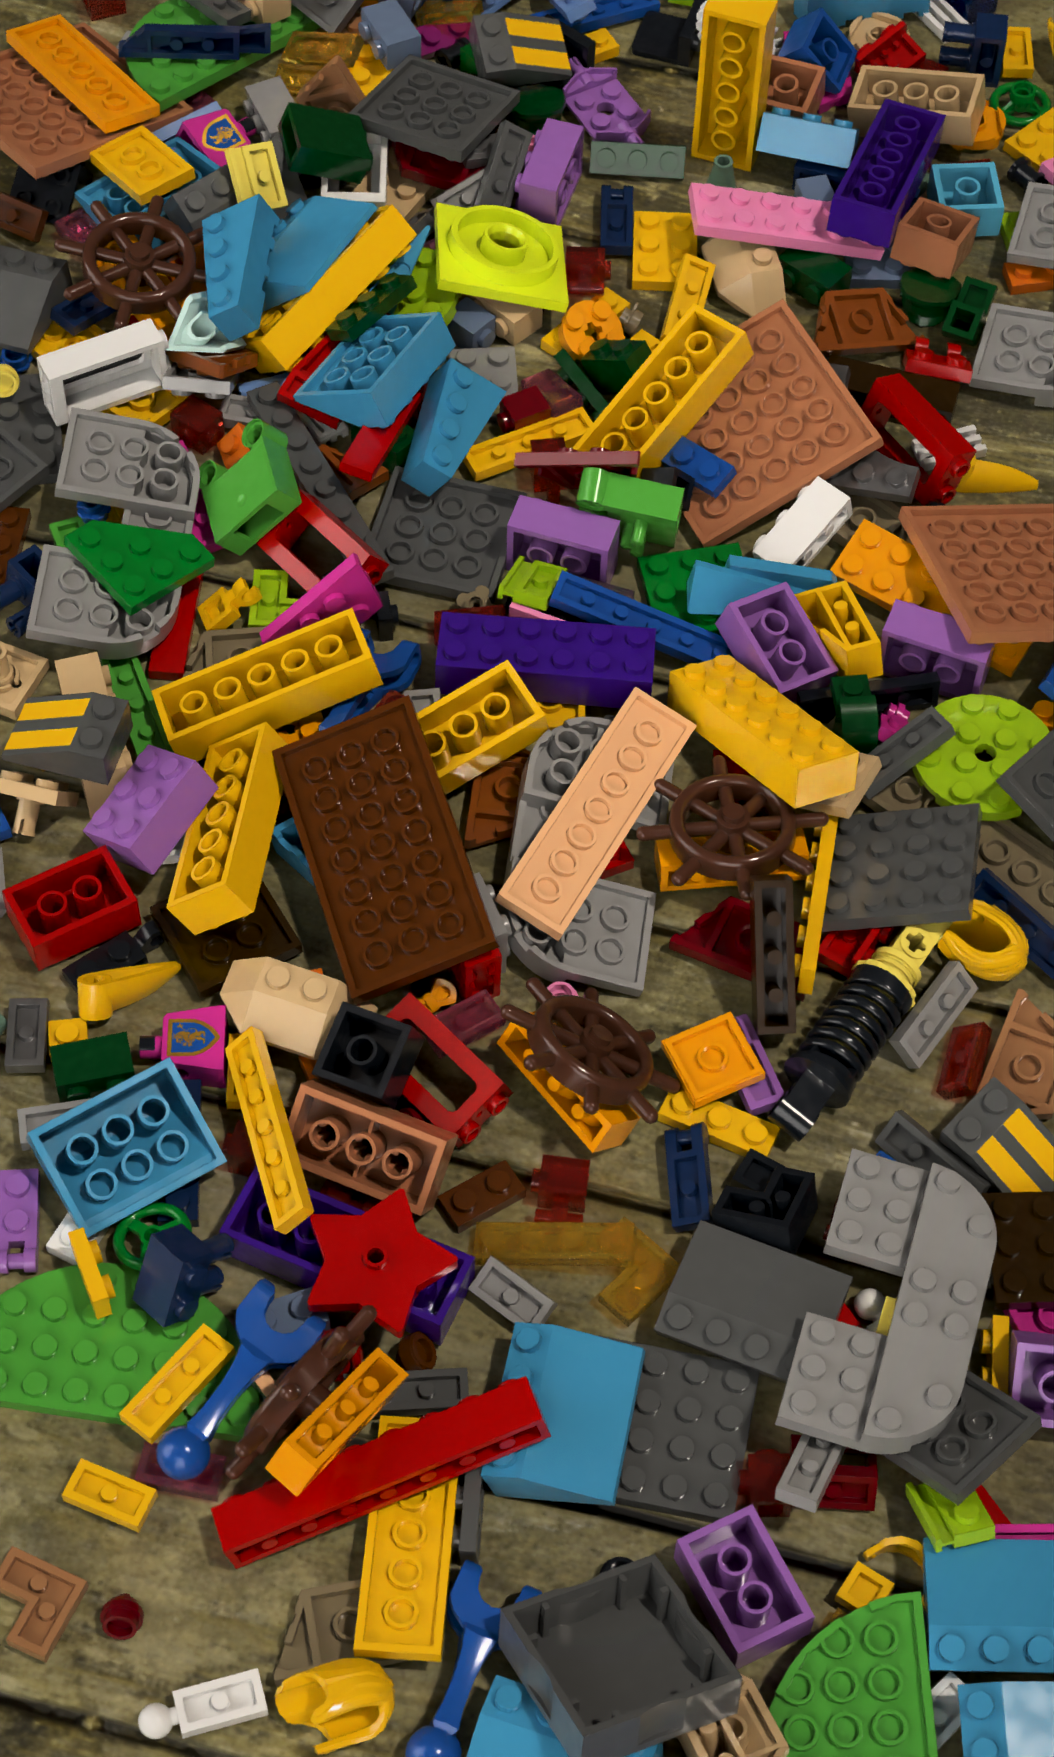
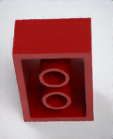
M106 845L2 890L7 915L38 971L107 941L125 930L129 931L142 925L138 900Z

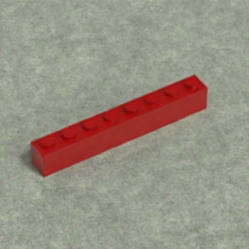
M527 1377L509 1379L499 1384L496 1389L479 1396L465 1397L457 1405L446 1410L427 1413L419 1421L408 1426L389 1429L383 1432L377 1439L362 1445H352L345 1448L298 1497L276 1478L266 1481L258 1489L246 1494H236L226 1498L222 1504L212 1507L211 1512L223 1552L233 1566L238 1569L551 1437V1434Z

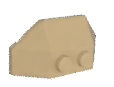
M712 237L702 245L701 251L704 260L716 265L712 282L717 296L737 311L748 315V319L781 299H784L786 302L783 269L774 246Z
M268 956L234 960L220 991V997L226 1005L240 1035L250 1026H253L263 1032L267 1045L312 1060L318 1059L342 1002L355 1005L351 999L348 986L341 980ZM369 1001L355 1005L374 1013L378 1011V1007Z
M742 1674L737 1714L677 1736L687 1757H787L790 1751L789 1745L751 1678Z

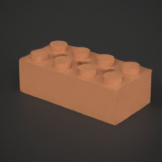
M315 1078L300 1084L288 1119L302 1169L380 1200L385 1199L396 1190L402 1188L406 1193L411 1212L420 1216L434 1208L459 1136ZM329 1125L334 1128L336 1138L334 1139L330 1138L331 1131H327V1126ZM366 1139L370 1142L372 1146L371 1153L366 1152L367 1146L362 1144L363 1140ZM400 1154H404L407 1157L408 1167L404 1168L402 1166L404 1160L398 1159Z

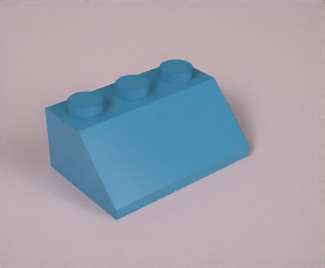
M772 106L771 112H763L756 151L849 168L857 152L860 130L852 128V121L835 118L834 124L821 122V115L803 112V117L799 118L790 116V109Z

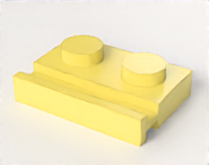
M272 141L229 148L224 151L237 203L260 194L272 210L288 206Z

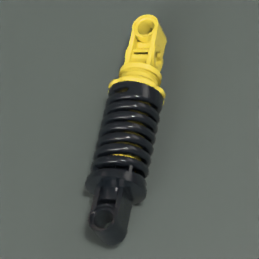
M953 922L902 926L888 947L877 948L872 955V959L858 960L853 965L850 976L845 980L835 997L832 998L828 1008L823 1011L813 1029L809 1031L805 1041L800 1044L797 1052L790 1055L786 1060L784 1070L792 1084L768 1114L767 1118L799 1142L814 1125L824 1106L842 1108L847 1105L856 1087V1083L861 1081L864 1072L870 1068L872 1061L878 1056L879 1050L883 1049L886 1040L891 1037L894 1029L901 1022V1017L911 1011L916 1004L914 988L921 980L919 968Z

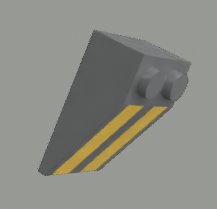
M509 12L473 16L468 36L478 77L507 87L572 78L559 19Z
M95 692L27 698L1 755L2 760L109 785L133 728L129 700Z
M993 1077L941 1131L939 1141L992 1185L988 1190L992 1193L1054 1191V1136L1019 1097Z

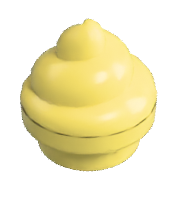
M0 364V398H7L18 390L20 379L17 371L12 366Z

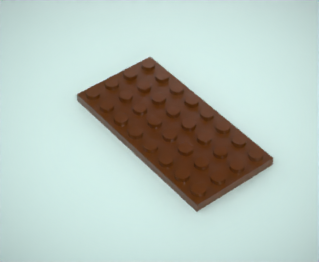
M409 695L272 751L348 990L355 1005L499 947L419 718Z

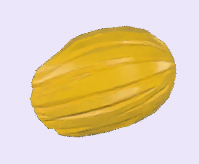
M978 899L973 900L972 919L953 922L949 929H946L937 945L950 961H960L968 973L989 981L1013 980L1025 969L1029 955L1028 939L1014 919L997 906L987 904Z
M362 1657L342 1658L298 1672L285 1679L281 1686L277 1687L275 1704L279 1714L287 1723L310 1726L324 1734L328 1741L314 1746L317 1755H321L371 1740L382 1732L395 1708V1688L393 1680L385 1673L379 1663Z

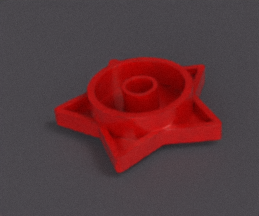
M402 1188L393 1192L362 1215L312 1214L310 1216L311 1228L324 1260L307 1300L310 1312L352 1311L357 1314L365 1305H372L377 1310V1316L374 1321L395 1337L402 1338L414 1300L420 1291L458 1267V1257L417 1232L406 1193Z

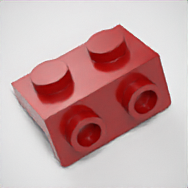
M902 20L895 26L892 24L885 28L880 38L874 43H867L858 50L855 57L854 71L859 75L862 65L914 69L926 60V53L909 36L907 24Z
M895 926L830 931L819 946L817 961L848 978L852 972L851 968L858 960L872 959V955L875 952L874 949L878 943L886 944Z

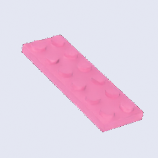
M691 182L688 197L694 234L697 236L878 261L883 256L884 247L873 246L868 242L851 237H842L837 233L826 230L832 201L826 202L805 197L777 195L772 192L749 191L743 188L721 187L708 183Z

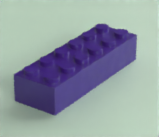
M885 98L832 198L826 230L837 233L842 237H851L868 242L873 246L889 248L896 234L898 223L905 216L939 148L946 115Z
M442 611L435 664V688H440L441 694L448 695L508 659L536 702L621 708L635 686L650 696L652 694L656 628Z
M255 1166L219 1233H226L232 1238L234 1243V1251H231L232 1258L305 1289L312 1287L315 1284L324 1260L311 1228L310 1216L287 1235L274 1230L258 1168ZM308 1188L314 1208L313 1214L362 1215L365 1213L361 1209ZM430 1239L458 1257V1267L420 1291L414 1300L405 1331L409 1333L420 1331L426 1334L433 1343L441 1346L469 1291V1286L475 1279V1257Z

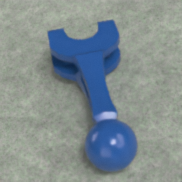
M361 628L384 684L335 704L326 719L318 726L319 731L366 713L384 695L397 693L409 687L422 662L420 644L402 640L393 651L377 654L374 653L375 648L370 635L371 630Z
M266 1278L257 1282L236 1309V1332L240 1346L222 1382L205 1405L188 1421L187 1426H177L168 1430L158 1443L156 1450L158 1465L170 1478L186 1481L194 1479L203 1473L211 1457L209 1443L212 1441L222 1420L242 1394L268 1370L287 1369L290 1365L293 1367L325 1332L327 1322L318 1316L307 1318L297 1330L291 1333L282 1334L272 1330L266 1322L265 1314L269 1305L274 1300L275 1286Z
M468 1559L464 1561L447 1599L446 1616L458 1636L456 1662L451 1680L441 1705L434 1714L430 1724L415 1731L408 1740L405 1757H462V1749L456 1733L460 1729L463 1709L480 1669L493 1652L501 1650L498 1645L501 1608L491 1607L482 1600L478 1591L480 1576L483 1571L482 1566ZM526 1585L522 1588L514 1604L538 1596L542 1592L537 1588Z

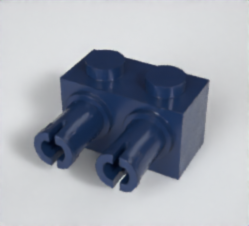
M977 12L976 22L972 24L945 21L942 42H958L970 44L968 48H958L941 45L938 65L965 68V71H968V73L985 74V87L997 88L1007 41L1008 15Z
M36 544L8 560L6 581L0 585V611L17 600L26 606L6 619L8 629L11 633L15 631L14 636L17 638L22 637L26 633L42 555V550Z
M183 1224L151 1234L132 1299L163 1328L193 1317L198 1309L200 1296L222 1288L221 1283H224L222 1270L218 1266L210 1264L232 1256L231 1251H234L232 1238L226 1233H219L201 1241Z

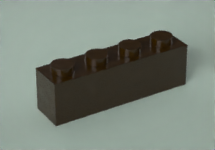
M830 355L828 363L849 366L851 375L848 391L860 408L876 378L900 373L950 424L952 423L961 384L846 357ZM891 414L888 422L901 424L895 418V416Z
M788 874L749 875L752 1024L758 1035L796 1033L793 879Z

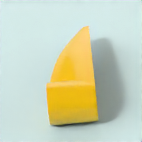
M974 455L970 462L971 467L962 477L956 491L959 493L1032 491L1038 489L1039 480L1006 465L977 460Z
M178 961L151 963L97 971L79 976L77 979L79 1017L88 1021L109 1019L112 1017L114 1010L138 1002L161 988L181 970V964Z

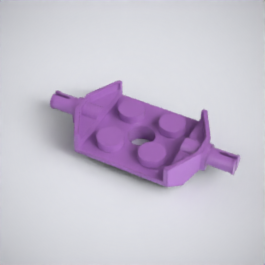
M574 56L573 60L569 58L571 72L574 76L562 90L566 98V106L581 125L584 126L593 140L644 143L640 136L644 134L650 123L651 110L648 109L645 114L617 80V68H585L578 61L577 57ZM608 111V112H610V113H612V114H611V115H607V114H605V113H599V112Z

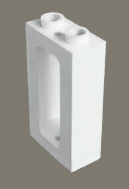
M366 132L369 150L373 154L371 192H339L340 180L322 177L321 196L374 203L376 207L387 205L389 138Z
M149 318L36 357L44 405L56 426L69 423L72 407L100 412L162 390V376L171 367L170 361L165 354V349L169 348V343L162 329L157 330L152 319ZM142 353L141 357L137 360L63 385V380Z

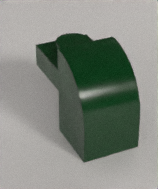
M966 276L957 300L953 299L941 329L942 336L975 346L985 328L986 318L998 290L997 286Z
M867 674L831 677L830 690L836 714L833 733L843 738L844 741L860 753L868 754L878 744V710L876 697L871 695Z

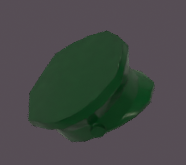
M544 84L522 86L516 89L520 91V102L511 111L512 115H510V120L515 125L536 135L538 129H543L547 118L561 121V114H564L566 98L562 89Z
M920 268L904 272L899 283L904 313L911 323L920 328L934 327L946 318L953 299L957 300L962 288V284L953 276L950 279L938 278Z

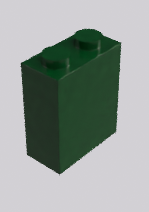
M292 102L288 103L277 127L289 171L361 184L366 172H369L372 168L373 154L369 150L367 133L363 129L360 116Z

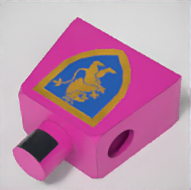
M221 109L182 122L175 137L179 136L222 167L227 164L224 151L229 148L250 145L249 137L256 134V127L249 117L236 121L229 110Z
M226 1005L167 1013L163 1017L162 1036H140V1059H161L163 1061L170 1057L182 1080L201 1079L202 1086L226 1088L227 1056L224 1049L228 1046Z

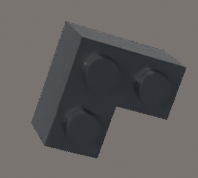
M777 1166L764 1192L726 1185L712 1211L713 1225L796 1255L818 1209L815 1173Z

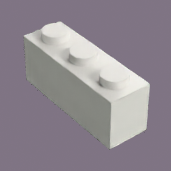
M817 476L810 486L803 487L800 490L796 502L790 509H785L779 514L775 521V526L767 535L763 534L757 539L752 551L753 557L755 559L807 567L853 514L851 497Z

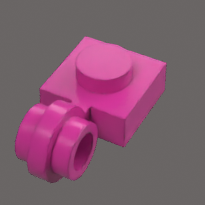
M890 702L884 714H880L878 718L879 741H886L909 723L910 711L905 709L906 705L900 702L897 704Z

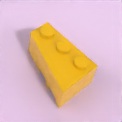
M846 580L794 594L838 667V676L867 674L868 679L883 675L881 641Z

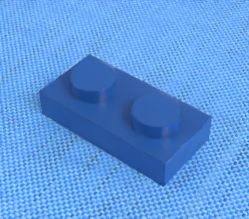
M684 436L678 440L661 460L664 467H676L695 478L694 486L715 499L737 474L733 465Z

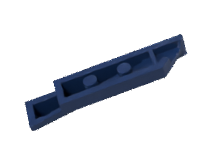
M271 23L245 26L144 24L128 39L119 41L118 55L125 58L240 60V53L271 54Z

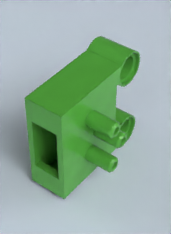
M258 418L251 420L245 426L242 433L243 445L251 450L230 469L212 460L204 462L199 467V488L203 494L215 544L239 556L243 555L302 503L287 451L288 436L286 433Z
M585 467L582 472L575 503L579 506V510L620 520V547L630 550L629 553L633 557H642L646 542L674 548L682 516L685 488L612 473L601 468Z

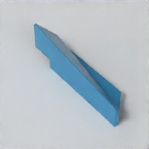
M729 555L725 567L695 560L687 580V611L690 614L721 615L729 603L786 581L794 594L837 583L838 581L831 570Z

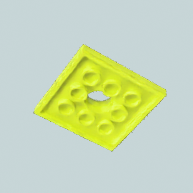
M436 202L434 227L438 290L566 313L569 300L562 226L540 222L526 213L504 206L478 205L464 208Z

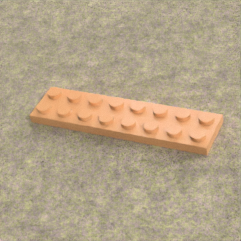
M635 686L494 901L559 942L655 792L654 782L657 779L664 778L697 725Z

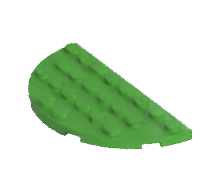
M168 0L158 4L136 24L130 36L144 24H218L185 0ZM291 4V16L271 24V54L321 28V26ZM251 20L240 26L253 25L256 23ZM240 53V60L126 58L128 76L160 104V112L270 54Z
M97 1264L101 1276L109 1274L116 1297L109 1299L112 1314L96 1319L78 1265L59 1268L25 1280L0 1295V1407L126 1425L120 1420L119 1413L203 1323L235 1347L236 1354L240 1342L231 1322L204 1295L200 1296L198 1309L193 1317L163 1328L132 1299L140 1270L132 1269L125 1264ZM236 1354L165 1431L177 1426H187L188 1421L205 1405L220 1385L231 1367ZM252 1385L242 1394L222 1420L213 1437L214 1439L239 1442L244 1437L243 1433L246 1425L260 1406L259 1394Z
M921 1591L900 1593L871 1601L868 1605L834 1620L801 1650L777 1687L769 1709L789 1745L790 1752L787 1757H938Z

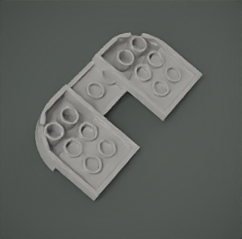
M1028 182L1008 248L1007 262L1054 269V185ZM992 303L973 364V374L969 387L1035 397L1034 406L1054 408V312Z
M72 407L55 486V497L123 508L124 513L121 524L192 534L200 485V470L193 452H187L179 443V436L169 429L150 421ZM44 544L26 629V638L98 650L99 659L120 660L143 654L161 643L172 630L178 615L183 585L130 616L68 548Z
M599 717L571 718L565 720L563 725L551 731L548 729L537 740L526 760L521 775L503 885L612 720ZM674 762L663 778L672 783ZM655 791L631 829L637 830L641 826L666 824L669 799ZM599 878L559 942L500 905V915L505 914L511 926L512 935L508 937L510 948L518 959L535 974L553 983L558 981L565 982L566 979L635 997H640L642 994L657 893Z
M852 1148L823 1253L902 1277L888 1335H882L806 1312L775 1425L873 1454L908 1452L913 1445L927 1439L929 1441L933 1440L947 1426L964 1387L997 1244L996 1224L988 1204L978 1190L957 1172L936 1163H932L930 1171Z

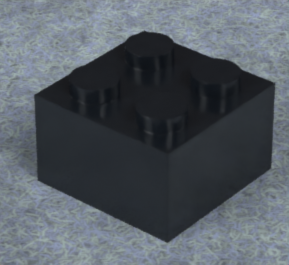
M343 1001L312 1074L320 1081L395 1110L425 1038L411 1025Z

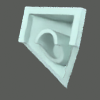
M207 291L190 294L186 298L168 341L169 348L165 349V351L227 353L243 349L247 344L242 337L230 342L209 319Z

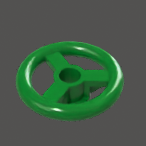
M1020 80L1008 82L997 87L990 97V107L997 111L998 106L1003 111L1006 117V124L1015 127H1025L1050 110L1051 101L1046 92L1029 81ZM1010 92L1008 104L1000 107V97ZM1035 96L1040 100L1042 106H1039L1034 100ZM1015 112H1029L1035 116L1019 118L1011 116V114Z
M151 1203L119 1222L113 1235L114 1252L123 1264L132 1269L141 1270L151 1234L179 1224H183L192 1232L191 1222L184 1211L172 1204ZM157 1214L166 1215L174 1219V1221L162 1226H148L139 1221L144 1217ZM128 1230L139 1236L141 1242L140 1258L130 1254L125 1246V1237Z

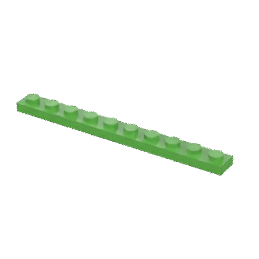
M79 516L49 524L55 546L66 547L64 545V536L85 524ZM138 656L120 660L99 659L101 666L108 664L112 681L111 687L116 698L129 700L133 723L129 739L136 758L148 744L173 752L167 740L151 689Z

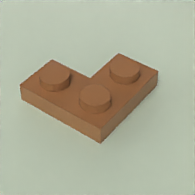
M12 1546L0 1565V1593L25 1604V1607L6 1638L8 1645L46 1663L89 1588L88 1582Z

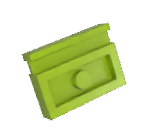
M520 555L500 583L497 598L502 599L507 595L513 597L512 602L522 604L534 610L546 611L562 570L567 572L568 568L536 559L533 563L524 561L525 556Z
M912 1482L906 1483V1497L936 1553L942 1552V1546L952 1544L954 1548L995 1539V1525L976 1491H973L958 1506L925 1483L916 1486Z

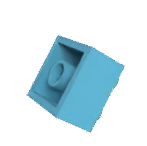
M995 162L931 164L926 192L928 199L979 217L980 220L975 237L999 236L1004 203Z

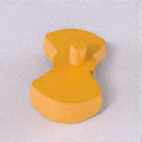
M436 977L431 991L417 999L431 1013H434L441 1006L456 1003L457 990L450 980Z

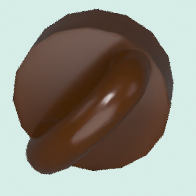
M418 1331L404 1336L400 1340L396 1363L401 1368L407 1371L426 1370L435 1367L437 1360L436 1349L426 1334Z

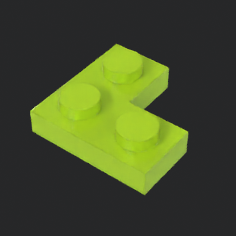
M254 569L252 587L256 586L259 588L263 598L250 606L248 628L268 626L298 600V598H288L290 576L285 570Z

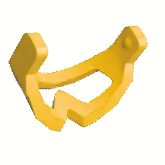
M905 1536L885 1537L878 1544L864 1551L862 1555L866 1562L881 1553H901L916 1562L923 1572V1544ZM923 1594V1596H922V1607H923V1611H924V1594Z

